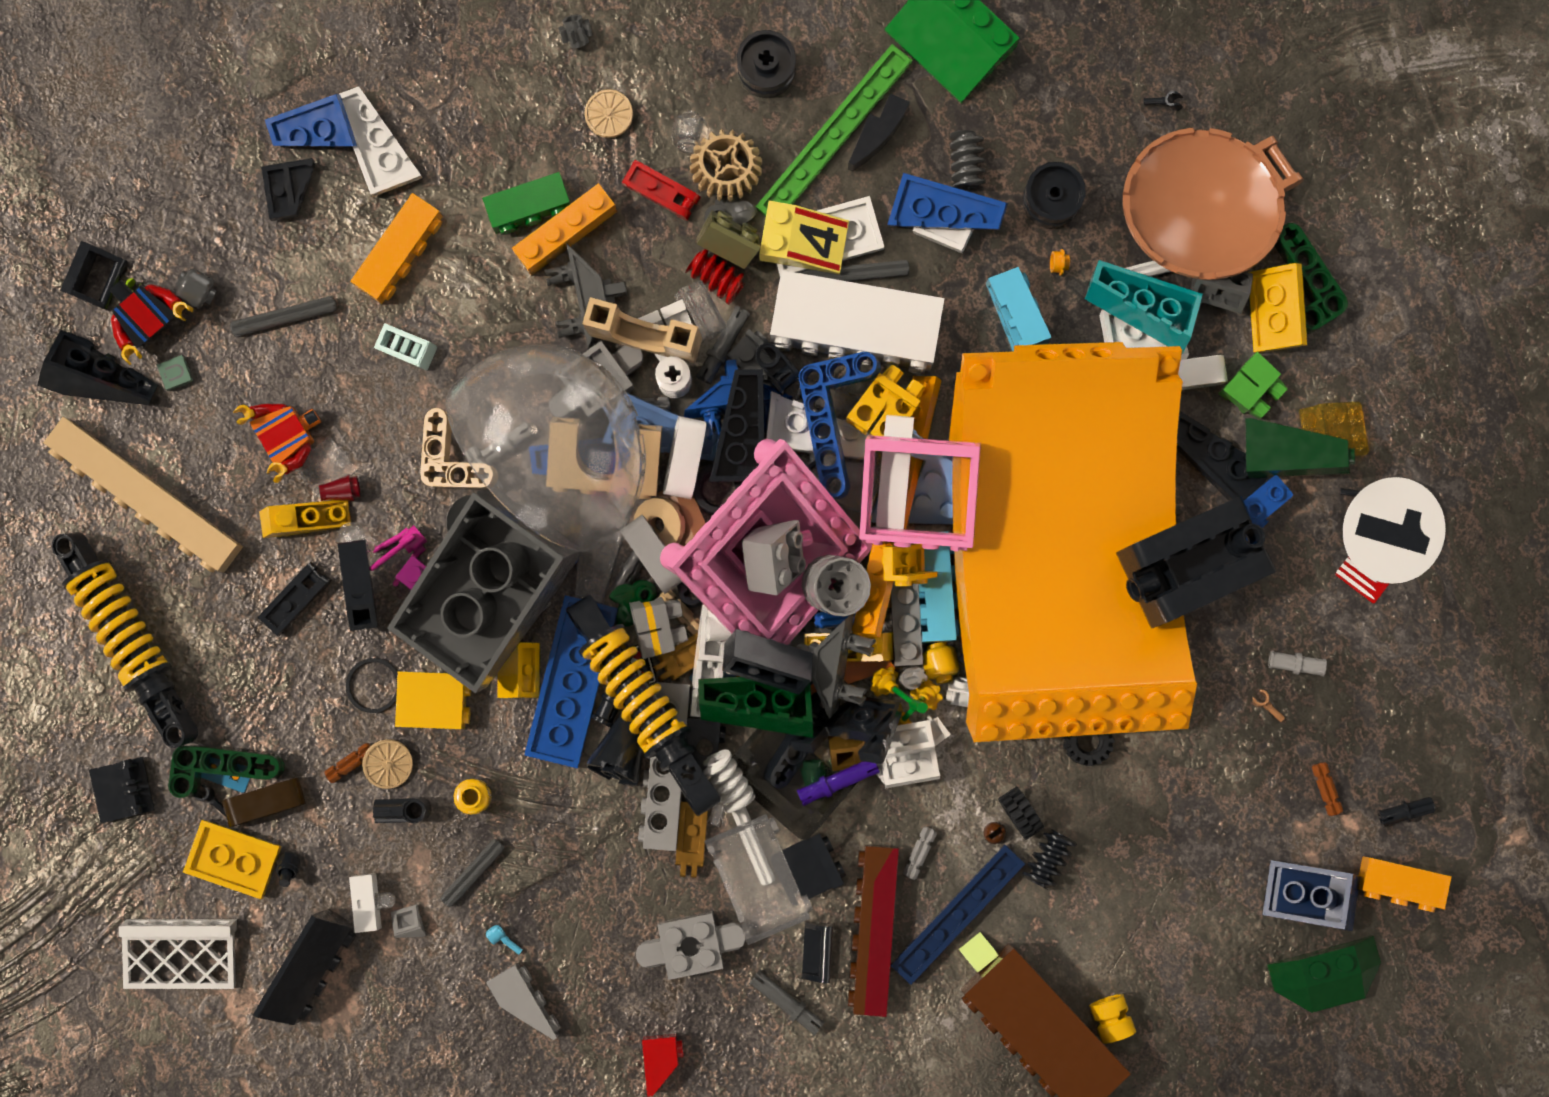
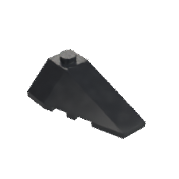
M60 330L43 361L38 386L67 396L143 405L150 404L158 386L156 383L133 368L122 367L115 362L116 358L111 354L107 353L104 355L94 349L95 344L88 339Z

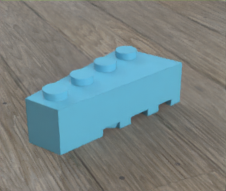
M939 545V549H924L925 571H937L938 577L928 578V583L918 584L922 644L956 641V636H959L958 620H955L954 609H957V593L953 592L952 581H956L955 565H951L950 554H954V551L950 550V546Z

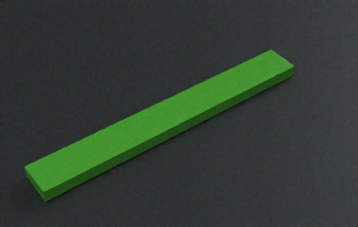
M891 44L756 205L757 210L766 216L769 201L794 205L909 68L913 60L895 45Z

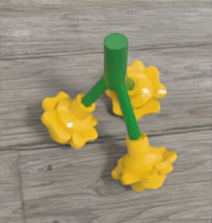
M894 667L881 668L874 673L871 679V690L875 696L896 693L909 703L910 709L906 713H902L898 725L913 723L909 720V717L915 711L925 713L929 708L936 710L938 703L943 699V695L939 693L941 687L933 684L930 679L922 682L917 689L910 691V695L914 697L912 699L901 691L898 684H896L898 672L895 671Z

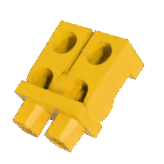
M891 365L883 374H878L848 414L846 422L866 435L878 416L883 412L884 414L870 432V435L884 436L886 415L911 417L921 402L919 399L925 387L913 379L906 390L897 385L903 372L896 366Z

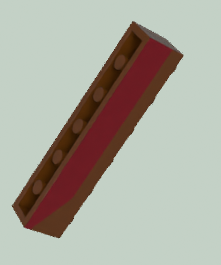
M865 845L864 851L859 850L858 867H863L862 879L857 878L856 895H861L860 906H855L854 923H859L858 934H853L852 951H857L856 962H851L850 979H855L854 990L848 991V1007H853L852 1012L854 1015L887 1017L898 847Z

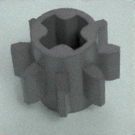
M575 14L562 20L563 26L558 27L563 44L569 43L571 48H579L589 43L588 37L593 36L589 19L583 20L581 15Z

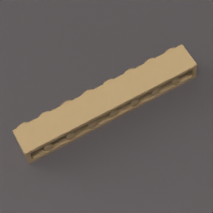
M62 417L43 442L51 448L48 451L49 454L61 462L63 459H66L72 464L70 469L79 476L84 477L88 475L94 480L91 484L103 493H106L107 490L115 495L113 501L125 509L130 506L137 512L135 517L146 525H149L150 522L158 527L156 532L168 541L172 538L180 543L178 548L190 557L194 554L202 559L200 565L208 571L214 573L217 570L224 573L244 547L72 420Z

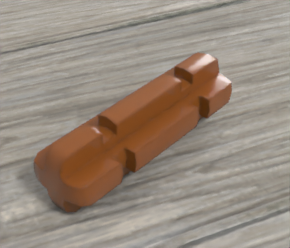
M369 743L363 744L358 748V751H353L337 762L336 766H331L325 770L324 774L328 781L335 783L342 778L341 775H347L360 766L366 751L371 745Z
M1321 762L1313 765L1312 770L1314 776L1318 778L1316 782L1322 800L1327 804L1325 805L1327 814L1329 816L1341 814L1343 808L1341 802L1337 801L1339 796L1332 776L1330 777L1328 774L1330 773L1328 764Z

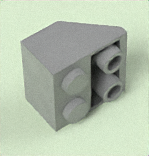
M798 520L756 528L742 540L748 591L778 595L805 571L806 560L803 557L802 548L803 535L800 531Z

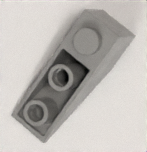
M516 963L486 982L501 1008L552 1040L558 1038L560 1035L558 1032L560 1025L553 1014L548 1015L544 1005H546V1001L539 990L534 991L530 984L532 977L525 966L520 967L519 963Z

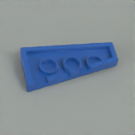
M903 173L887 225L896 227L1000 230L1008 204Z

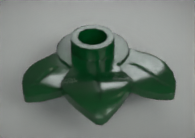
M639 580L633 585L621 584L611 592L609 598L619 604L616 613V625L623 624L627 627L634 624L629 603L654 601L657 595L654 584L647 580ZM647 590V596L641 599V592Z

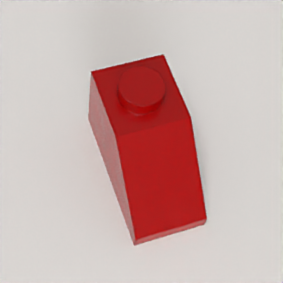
M677 1033L644 1036L642 1039L647 1097L653 1096L678 1066L679 1057H684L682 1040L677 1041Z

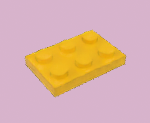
M1293 263L1249 272L1253 274L1250 292L1253 352L1264 353L1306 346L1307 332L1302 264Z
M204 819L201 820L183 873L258 899H263L282 846Z

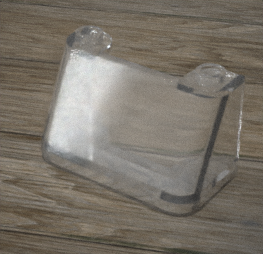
M767 814L704 840L709 854L711 853L712 857H714V864L727 890L738 921L742 923L743 934L748 945L810 919L808 912L813 910L807 894L801 896L775 834L780 832L774 817L768 818Z

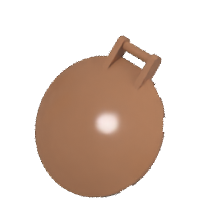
M1187 128L1168 133L1149 144L1137 156L1131 166L1123 189L1125 220L1130 233L1140 248L1162 267L1176 274L1195 279L1212 280L1232 277L1251 269L1262 261L1272 250L1282 232L1286 216L1285 192L1298 186L1304 180L1299 172L1296 173L1282 154L1274 136H1270L1256 145H1252L1248 141L1244 143L1232 137V133L1213 128L1209 130H1194L1193 128ZM1268 152L1286 179L1283 180L1265 153Z

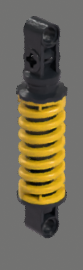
M73 532L57 535L52 541V550L68 575V578L63 581L62 586L64 589H67L71 596L76 594L74 603L78 607H83L81 615L84 619L90 620L89 629L92 632H98L96 641L100 645H105L103 649L104 655L106 657H113L110 665L113 669L120 670L118 679L123 686L122 689L126 693L131 691L137 693L139 704L145 707L149 719L156 726L168 747L177 748L194 742L198 736V728L187 712L184 702L177 695L174 689L175 684L166 677V673L172 667L171 664L165 660L163 655L155 658L161 650L158 646L152 648L148 646V643L153 640L152 634H141L140 631L146 627L145 622H134L133 619L139 614L138 610L135 608L130 610L124 608L131 603V598L124 596L116 599L115 596L124 590V586L118 583L109 587L107 584L117 577L111 566L112 562L110 559L99 560L83 533ZM178 729L182 733V738L178 734Z
M590 594L566 608L571 621L587 642L578 653L584 659L591 660L590 669L593 672H600L598 674L599 683L607 685L605 692L609 697H615L613 702L615 708L624 709L621 717L624 721L631 722L629 726L631 733L640 734L637 742L642 748L645 758L656 756L659 763H661L659 766L661 770H669L696 816H700L722 802L715 787L706 778L692 756L695 748L693 745H689L685 738L691 729L683 721L672 720L677 715V710L672 708L666 711L664 706L669 703V698L667 696L658 698L656 693L661 691V685L656 683L650 686L648 682L654 677V674L651 671L638 674L637 671L645 666V660L638 659L633 663L629 660L637 654L638 650L634 646L626 649L624 644L629 641L630 637L625 631V626L618 624L610 627ZM684 769L688 772L694 771L693 780L690 781L688 777L682 778Z

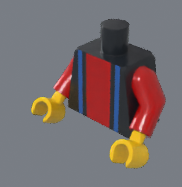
M120 280L109 290L120 302L112 309L113 315L110 321L113 337L122 351V358L129 365H132L129 361L131 354L135 353L139 359L142 358L141 353L136 348L140 347L174 316L186 321L182 317V311L186 308L193 312V308L182 302L171 290L153 284L147 286L141 284L132 291Z

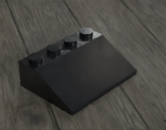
M330 909L311 915L254 1011L253 1016L295 1025L301 1020L305 1022L313 1010V1006L310 1004L315 995L320 997L328 984L324 981L328 973H334L342 960L339 957L344 947L348 949L356 937V934L353 933L354 924Z

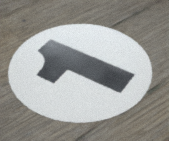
M1385 478L1366 486L1350 503L1343 522V541L1350 560L1364 575L1383 583H1403L1422 575L1438 558L1445 539V519L1437 499L1423 485L1406 478Z

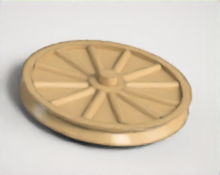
M612 89L601 90L591 96L585 106L586 123L590 130L600 137L614 138L620 136L627 131L632 123V105L628 98L619 91Z
M385 739L374 743L368 748L363 757L362 767L366 778L371 784L382 789H392L400 786L408 779L412 771L413 760L405 745L396 740Z

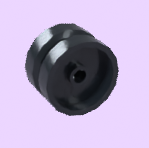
M759 30L745 38L737 52L738 78L743 88L750 94L760 98H774L784 93L792 85L796 74L795 50L790 40L781 33L772 30Z
M1048 162L1037 167L1030 175L1022 195L1023 208L1028 218L1036 225L1044 228H1060L1069 224L1078 214L1086 196L1085 183L1081 174L1074 167L1063 162ZM1051 193H1055L1057 197H1052Z

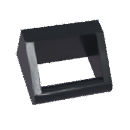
M81 241L60 291L70 297L107 310L113 297L109 290L119 282L127 260ZM97 255L115 262L99 301L81 293Z
M805 922L802 979L819 983H830L832 923Z

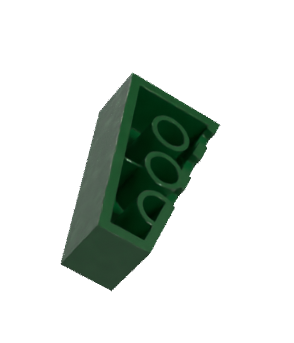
M743 677L698 679L701 720L813 738L810 683L798 695Z

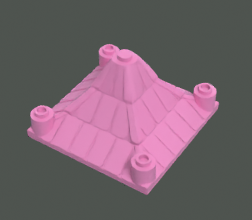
M764 439L758 443L754 452V458L759 464L758 467L750 473L742 485L732 493L685 547L679 543H671L664 547L661 552L660 562L664 568L680 578L731 634L735 629L788 645L818 611L804 597L801 586L803 573L778 595L748 591L742 540L756 528L798 520L800 531L810 530L813 538L811 545L802 547L803 557L806 560L805 570L817 557L827 554L851 558L861 563L871 551L872 544L866 543V540L859 539V528L786 441L779 439L776 442L772 439ZM830 579L831 585L828 586V588L834 589L833 584L836 582V580Z

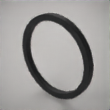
M368 658L358 662L350 670L346 679V693L350 702L359 710L367 713H379L387 710L396 702L397 686L394 697L387 705L378 709H368L358 704L353 698L350 689L351 678L360 666L370 662L382 663L390 668L396 678V685L398 672L392 664L383 659Z

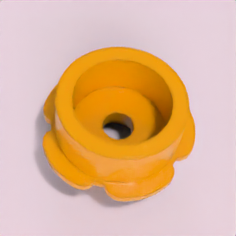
M1064 249L1052 251L1050 256L1051 273H1059V276H1062L1064 271L1069 270L1070 256L1065 254Z

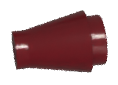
M349 474L319 485L322 501H354V498L361 497L357 476L351 477Z

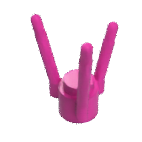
M414 525L409 529L406 527L399 534L372 549V552L376 553L397 541L400 542L371 565L369 570L374 571L403 548L408 553L414 550L415 552L412 556L418 558L426 550L423 545L427 540ZM397 578L393 582L395 587L400 583Z

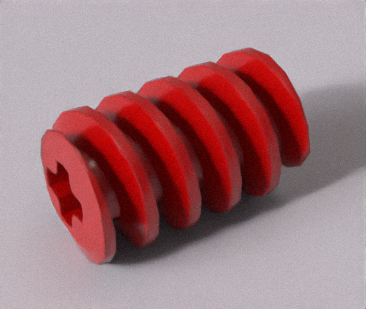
M703 249L694 257L685 273L692 270V279H697L701 276L700 285L705 286L709 283L708 290L710 292L718 289L717 297L719 299L727 295L725 302L729 305L735 300L745 285L742 282L744 274L740 273L736 277L733 276L734 266L726 271V260L717 264L718 255L714 254L709 258L707 256L709 250Z

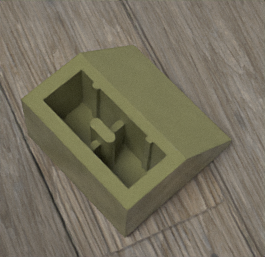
M711 210L696 238V244L745 269L761 247L760 237L756 233L757 229L747 223H743L742 226L732 221L733 217L724 211L719 210L716 213Z

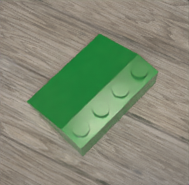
M908 0L884 29L898 45L960 104L1016 49L1020 39L980 0Z

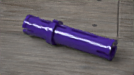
M863 761L826 778L825 776L819 777V781L797 789V793L803 806H806L825 796L829 798L833 796L832 793L865 778L879 774L880 770L877 763Z

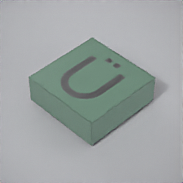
M183 355L157 364L167 391L193 382Z

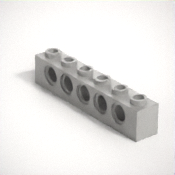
M657 682L662 687L661 691L656 693L657 697L667 696L669 703L674 704L677 709V715L672 720L683 721L687 726L691 685ZM656 756L647 758L650 759L649 770H644L643 787H648L647 798H642L641 814H645V826H639L638 842H643V849L677 851L682 790L670 772L662 774L658 771V758ZM658 786H665L670 792L669 798L664 802L658 801L655 798L654 792ZM657 813H661L667 818V825L663 829H657L652 824V818Z

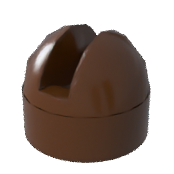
M990 822L984 827L983 836L987 842L999 844L1004 840L1006 831L1002 824ZM1000 828L1002 832L990 839L988 835Z

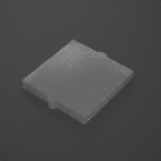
M329 436L311 450L304 465L296 471L304 479V485L309 486L321 500L319 485L349 474L352 476L358 470L346 456L347 452L341 450Z

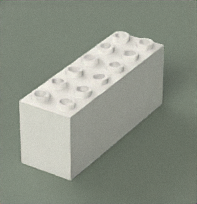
M781 270L770 332V343L782 351H791V348L802 349L801 353L811 356H817L818 352L829 354L828 358L830 359L860 352H869L882 363L883 368L887 369L894 365L897 368L898 366L909 368L911 373L925 374V371L930 372L934 363L945 298ZM871 359L864 360L862 364L871 365V362L873 361Z

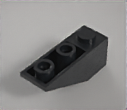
M366 540L337 543L349 629L354 631L378 627L377 610L371 572L369 570Z

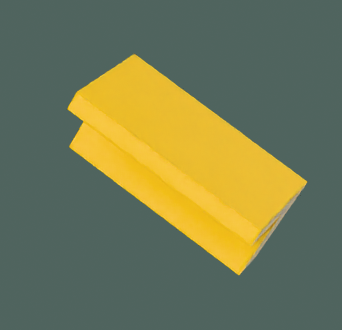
M520 642L498 672L497 698H539L540 643Z

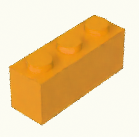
M1365 856L1362 857L1359 871V889L1364 891L1365 897L1380 900L1381 895L1392 897L1391 903L1408 906V901L1419 903L1418 909L1434 913L1436 907L1445 909L1451 876Z

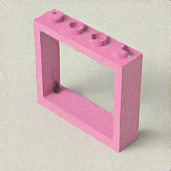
M868 435L865 440L859 539L866 540V543H874V545H882L883 541L894 542V546L911 547V543L922 544L924 549H939V545L950 546L952 551H967V548H973L981 443ZM876 451L971 457L966 533L958 534L871 527Z

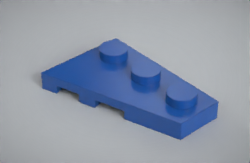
M334 94L265 119L273 146H357L340 94Z

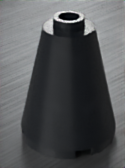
M620 714L589 757L586 765H588L587 768L608 780L614 778L619 780V784L636 787L640 778L644 752L637 742L640 734L631 733L629 730L631 722L624 721Z

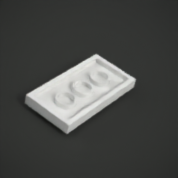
M870 196L817 210L821 213L849 220L842 261L884 250L883 240ZM776 264L779 276H781V270L795 273L811 270Z

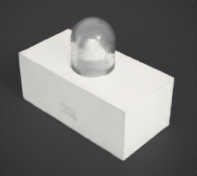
M376 873L349 877L355 933L381 929L380 909L392 908L396 903L395 895L391 892L378 893Z

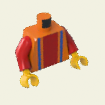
M265 403L251 407L240 405L233 411V413L241 412L245 416V418H240L236 421L239 425L245 424L249 418L252 419L249 423L273 462L269 465L266 473L269 474L271 471L278 473L274 477L273 482H280L284 474L287 475L304 465L311 452V445L314 443V439L308 430L321 423L314 409L300 416L292 406Z

